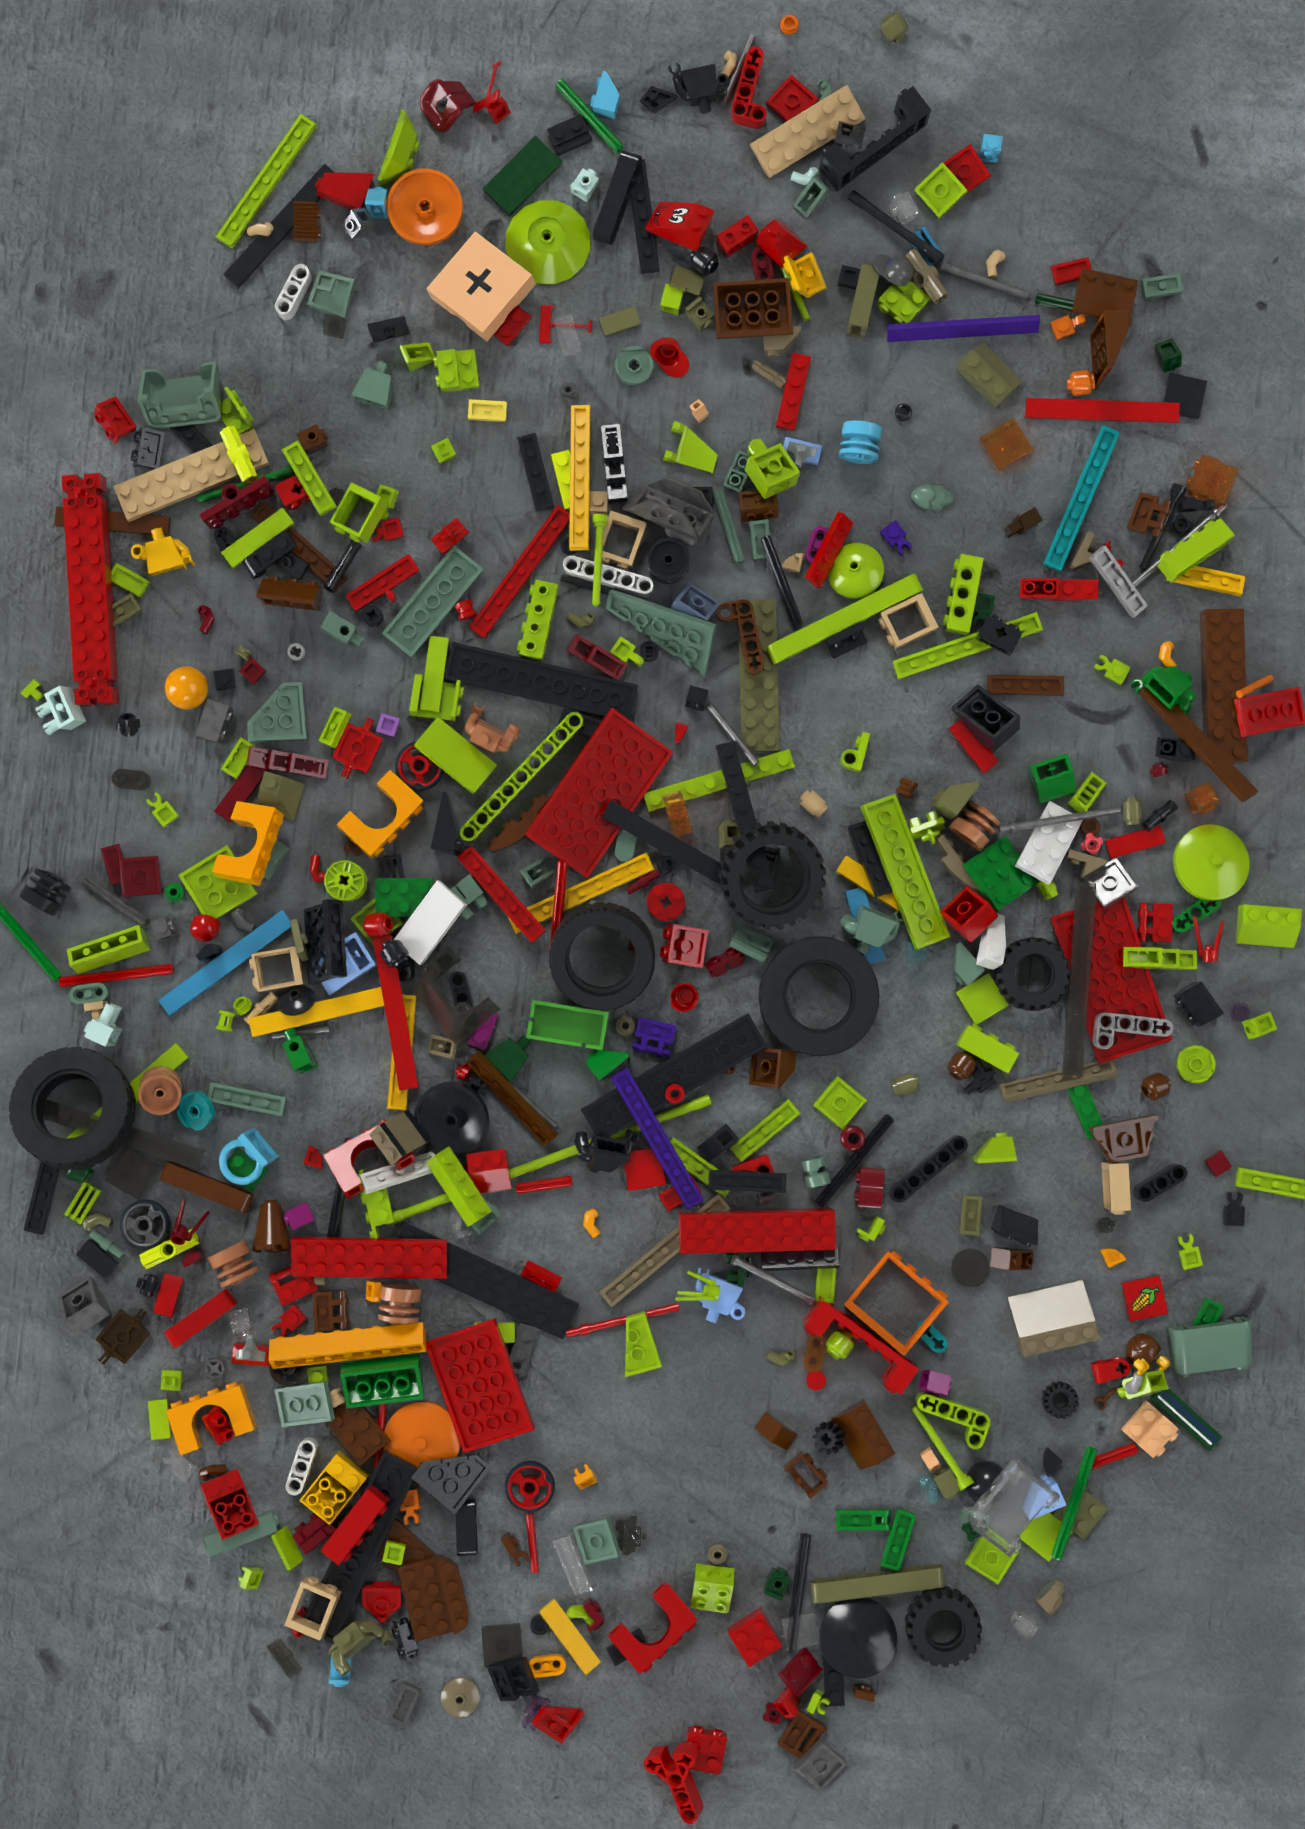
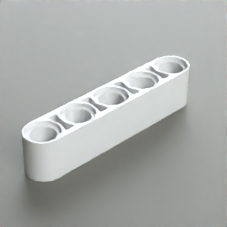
M568 556L564 559L563 567L567 575L593 582L594 574L587 575L585 570L589 567L594 568V561L576 556ZM575 562L577 567L574 570H569L567 568L568 563ZM602 564L601 585L641 597H649L653 593V581L650 578ZM608 572L614 575L613 579L609 581L603 578L604 574ZM624 578H630L632 583L629 586H624L621 581ZM647 583L650 585V589L642 591L640 585Z

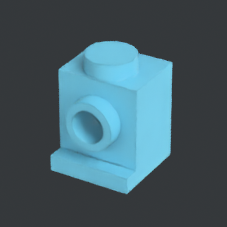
M983 135L979 157L983 162H998L1003 136Z

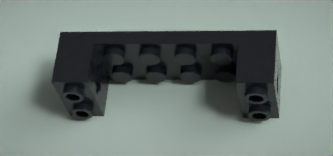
M914 86L908 90L905 88L898 94L894 113L900 121L896 124V127L892 130H886L879 140L871 141L863 152L855 153L850 160L838 143H835L833 146L828 145L823 149L819 169L837 192L927 125L931 108Z

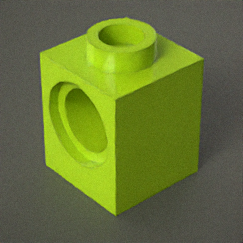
M666 283L660 311L679 315L684 291L669 286L670 284Z

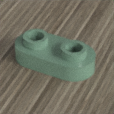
M104 983L77 985L70 990L69 997L75 1004L105 1001L109 996V988ZM98 989L103 991L101 996L97 994ZM80 991H82L84 994L83 998L81 999L78 997V993Z

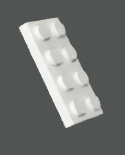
M1049 801L1039 819L1073 813ZM1083 820L1034 828L1015 867L1049 885Z

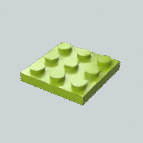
M226 845L178 875L201 914L210 915L217 919L258 895L252 884L221 879L212 872L218 854L235 857L229 845Z

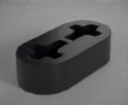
M219 527L215 530L214 539L221 552L236 542L228 528ZM221 532L228 533L225 536L228 542L225 543L221 538L219 539Z

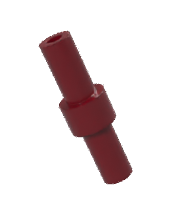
M655 869L646 876L642 875L637 879V882L626 888L627 893L631 895L641 887L645 888L649 885V882L660 876L661 873Z

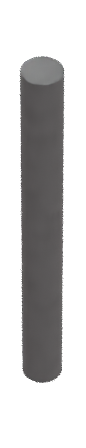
M749 34L731 75L727 92L720 101V104L723 106H727L742 71L746 54L756 38L753 34Z
M714 704L707 707L709 712L751 764L756 766L760 761Z

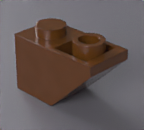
M992 1247L990 1267L1005 1270H1032L1034 1251Z

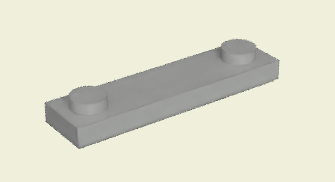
M1106 545L1101 546L1089 557L1131 618H1135L1148 606Z

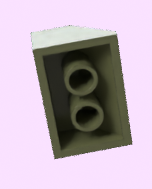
M984 342L972 349L958 363L956 368L995 409L1023 383Z
M972 782L952 785L946 789L942 788L931 800L934 803L931 808L950 821L958 815L980 784Z

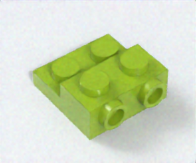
M910 281L906 286H897L895 284L890 286L878 299L877 305L884 314L888 313L893 317V321L896 324L911 323L931 298Z
M475 349L436 351L437 356L433 357L434 367L439 370V375H436L437 387H441L442 393L480 388Z

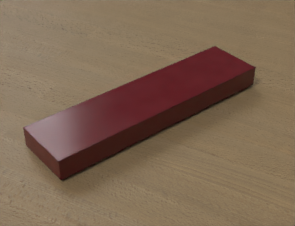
M247 766L214 812L231 823V816L236 802H246L262 781L264 772L269 770Z

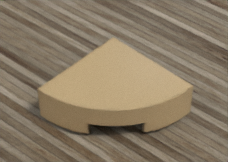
M797 553L788 557L782 564L783 570L800 573L804 554Z

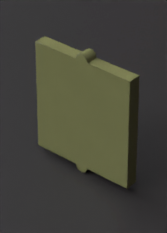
M676 265L669 286L699 296L706 275Z

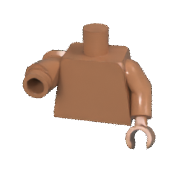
M475 702L465 725V731L470 735V741L493 753L509 751L511 744L518 738L521 728L510 723L506 731H503L480 719L479 717L485 706L483 705L480 709L476 706L477 702Z

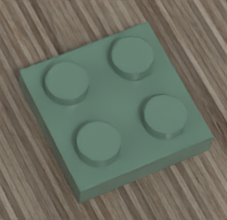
M609 1517L578 1524L573 1527L585 1565L617 1558L621 1555Z

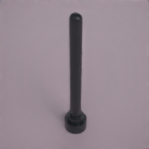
M1173 483L1170 489L1171 511L1165 519L1164 530L1178 500H1181L1187 491L1186 487L1177 483ZM1163 532L1160 533L1159 538H1152L1140 564L1141 570L1147 569Z

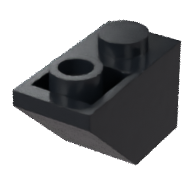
M1157 737L1155 757L1178 762H1191L1195 760V752L1183 739Z
M725 1123L696 1148L710 1162L739 1138Z

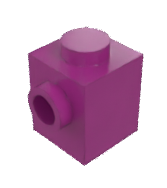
M307 1201L286 1209V1215L283 1216L287 1227L291 1226L292 1230L314 1221V1216Z
M924 1370L921 1372L918 1390L937 1396H945L951 1388V1376L932 1370Z

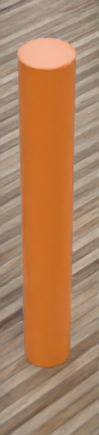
M1267 675L1238 690L1236 696L1242 698L1274 680L1273 675Z

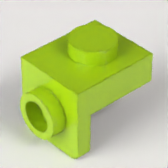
M876 1215L868 1232L857 1227L858 1237L867 1242L869 1239L875 1241L877 1235H881L886 1227L884 1225L885 1220Z

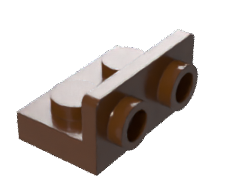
M758 490L738 492L741 522L771 520L779 517L777 494L764 499Z

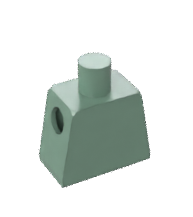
M378 361L375 370L369 368L364 370L352 393L354 400L389 411L393 379L390 375L386 374L388 364Z
M329 611L320 627V631L345 645H348L350 641L360 647L365 638L355 632L357 628L355 625ZM342 629H346L349 631V633L347 635H343L340 633V631Z

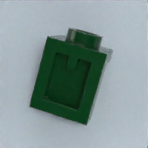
M1173 338L1155 344V351L1162 361L1164 373L1181 367L1182 353Z

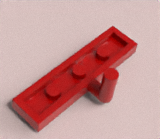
M408 554L345 596L356 613L384 594H386L390 602L394 603L397 597L392 589L420 570Z

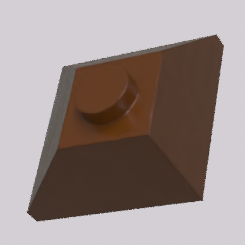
M764 1048L752 1055L749 1085L780 1089L795 1071L797 1052Z

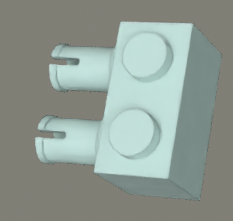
M58 686L44 694L47 702L36 707V711L40 710L37 713L40 718H44L50 713L55 718L43 725L44 731L48 735L59 729L72 730L86 722L80 706L75 705L74 692L71 687Z
M106 1003L100 1018L92 1019V1021L87 1023L84 1032H86L84 1037L105 1047L115 1046L122 1032V1028L116 1026L115 1021L122 1008L112 1003Z

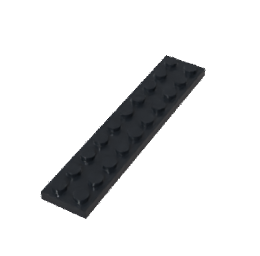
M452 642L444 680L452 682L461 680V684L605 717L610 708H613L628 720L631 719L638 685L457 642Z
M746 1013L638 1075L634 1080L652 1111L655 1112L670 1103L665 1097V1091L669 1085H680L686 1094L768 1046L749 1013ZM617 1088L581 1108L583 1115L596 1136L610 1138L636 1123ZM673 1090L671 1092V1096L676 1097L678 1095L677 1090Z
M404 1222L397 1237L400 1239H441L407 1222ZM447 1241V1279L435 1280L558 1338H564L579 1306L578 1302L559 1293L552 1292Z
M387 1450L383 1452L366 1490L371 1485L376 1487L390 1499L386 1504L389 1508L382 1516L378 1515L376 1517V1525L370 1532L366 1530L363 1534L365 1539L359 1547H353L351 1550L353 1555L346 1563L343 1561L338 1566L331 1560L321 1581L325 1585H334L337 1587V1590L341 1591L328 1629L323 1639L333 1644V1638L342 1631L413 1483L410 1475L417 1466ZM315 1594L304 1618L321 1625L330 1599Z

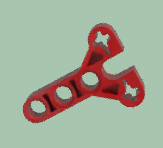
M695 1742L678 1743L672 1753L673 1758L669 1753L667 1745L653 1747L644 1760L645 1769L650 1773H655L669 1784L682 1820L687 1824H694L703 1810V1802L691 1773L692 1767L701 1754L700 1746Z

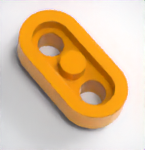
M561 1654L534 1656L529 1660L535 1678L561 1675L566 1669V1660ZM559 1661L560 1665L554 1666L553 1662ZM539 1663L541 1667L536 1669L534 1664Z

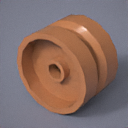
M159 1066L153 1067L144 1073L140 1079L138 1091L139 1103L144 1110L151 1114L164 1115L172 1112L179 1105L182 1096L181 1078L174 1070Z

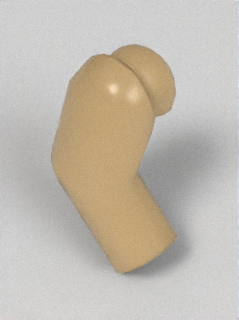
M730 50L724 55V59L728 62L721 74H726L728 78L735 69L737 61L736 53H732Z
M266 222L264 225L258 223L248 227L247 233L249 236H269L274 227L269 222Z
M993 251L987 259L988 278L997 277L996 265L1005 259L1003 251Z

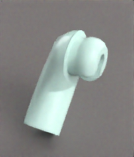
M815 167L810 168L809 172L805 174L793 171L790 180L807 186L813 176L818 178L819 171Z

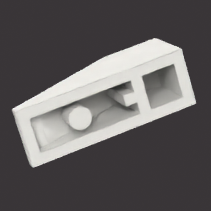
M997 914L999 917L981 933L976 965L992 970L1003 964L1006 949L1005 917Z

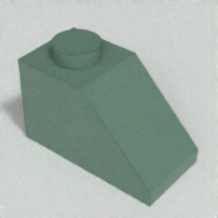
M959 941L954 946V978L960 985L968 986L985 969L982 966L976 965L977 960Z

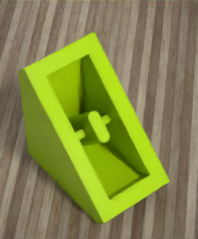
M429 342L400 346L410 372L434 362L433 357L435 355Z

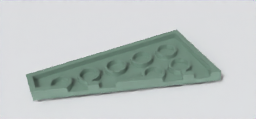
M614 589L609 591L606 609L623 621H628L636 626V630L640 633H646L653 642L673 656H679L686 661L685 664L689 667L693 666L699 670V674L703 677L708 674L716 624Z

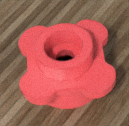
M1087 833L1086 839L1080 844L1082 850H1087L1093 855L1097 854L1101 844H1103V839L1093 836L1092 833Z

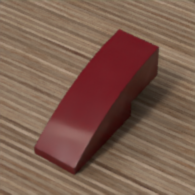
M579 634L574 635L565 650L615 680L620 679L628 665Z

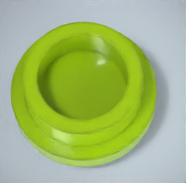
M245 997L238 998L233 1004L234 1011L238 1015L247 1014L251 1010L252 1001Z

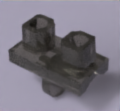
M631 1515L627 1518L616 1520V1531H624V1538H616L619 1549L623 1551V1555H630L631 1552H635L636 1546H641V1540L647 1538V1534L641 1532V1526H636L637 1516Z

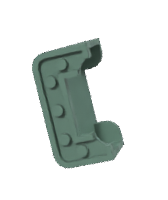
M217 361L202 364L200 367L201 376L165 380L164 375L159 370H142L138 403L146 423L152 428L159 429L218 421L222 411L220 374Z
M1244 1316L1233 1317L1234 1322L1228 1319L1225 1322L1195 1326H1166L1173 1373L1179 1374L1180 1378L1190 1377L1192 1373L1237 1368V1370L1249 1369V1366L1252 1365L1251 1320Z

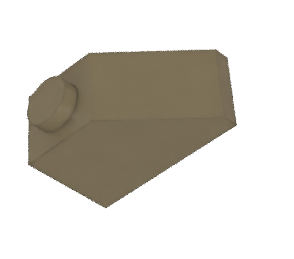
M793 326V335L763 336L764 356L777 358L779 355H783L800 336L801 326Z

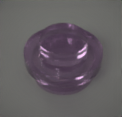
M1237 1002L1232 1005L1230 1014L1236 1021H1245L1250 1015V1008L1243 1002Z

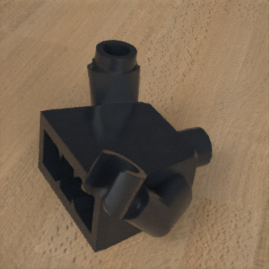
M676 63L677 70L675 72H672L671 65H669L668 71L673 74L672 80L676 93L684 101L689 102L690 106L699 105L702 114L709 113L711 111L710 103L715 102L718 96H722L727 92L730 80L723 73L719 74L716 79L715 64L680 71L681 67Z
M628 1129L625 1133L628 1142L594 1135L589 1144L587 1133L577 1132L574 1140L578 1150L577 1157L579 1160L586 1162L587 1167L593 1173L598 1171L613 1172L619 1166L629 1161L634 1148L632 1145L638 1142L639 1134L636 1131L633 1134L631 1129Z

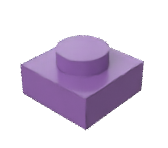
M381 713L376 732L395 738L401 719Z

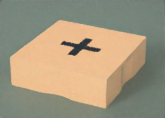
M474 232L426 289L431 299L449 313L459 317L471 330L488 341L503 324L507 315L521 303L536 283L532 274L477 232Z

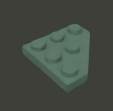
M302 682L282 683L247 722L248 742L307 739Z

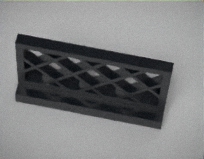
M326 899L321 904L304 909L305 933L308 938L306 948L309 958L307 960L309 985L334 978L347 977L342 901ZM312 912L315 914L313 921H311ZM320 920L322 923L318 929L316 926L318 921ZM313 932L316 933L314 940H312ZM321 939L323 942L319 948L318 943ZM316 950L317 955H316V957H315V959H314L313 953H314V951ZM321 958L324 960L322 966L319 965ZM317 969L319 972L315 978L314 972Z

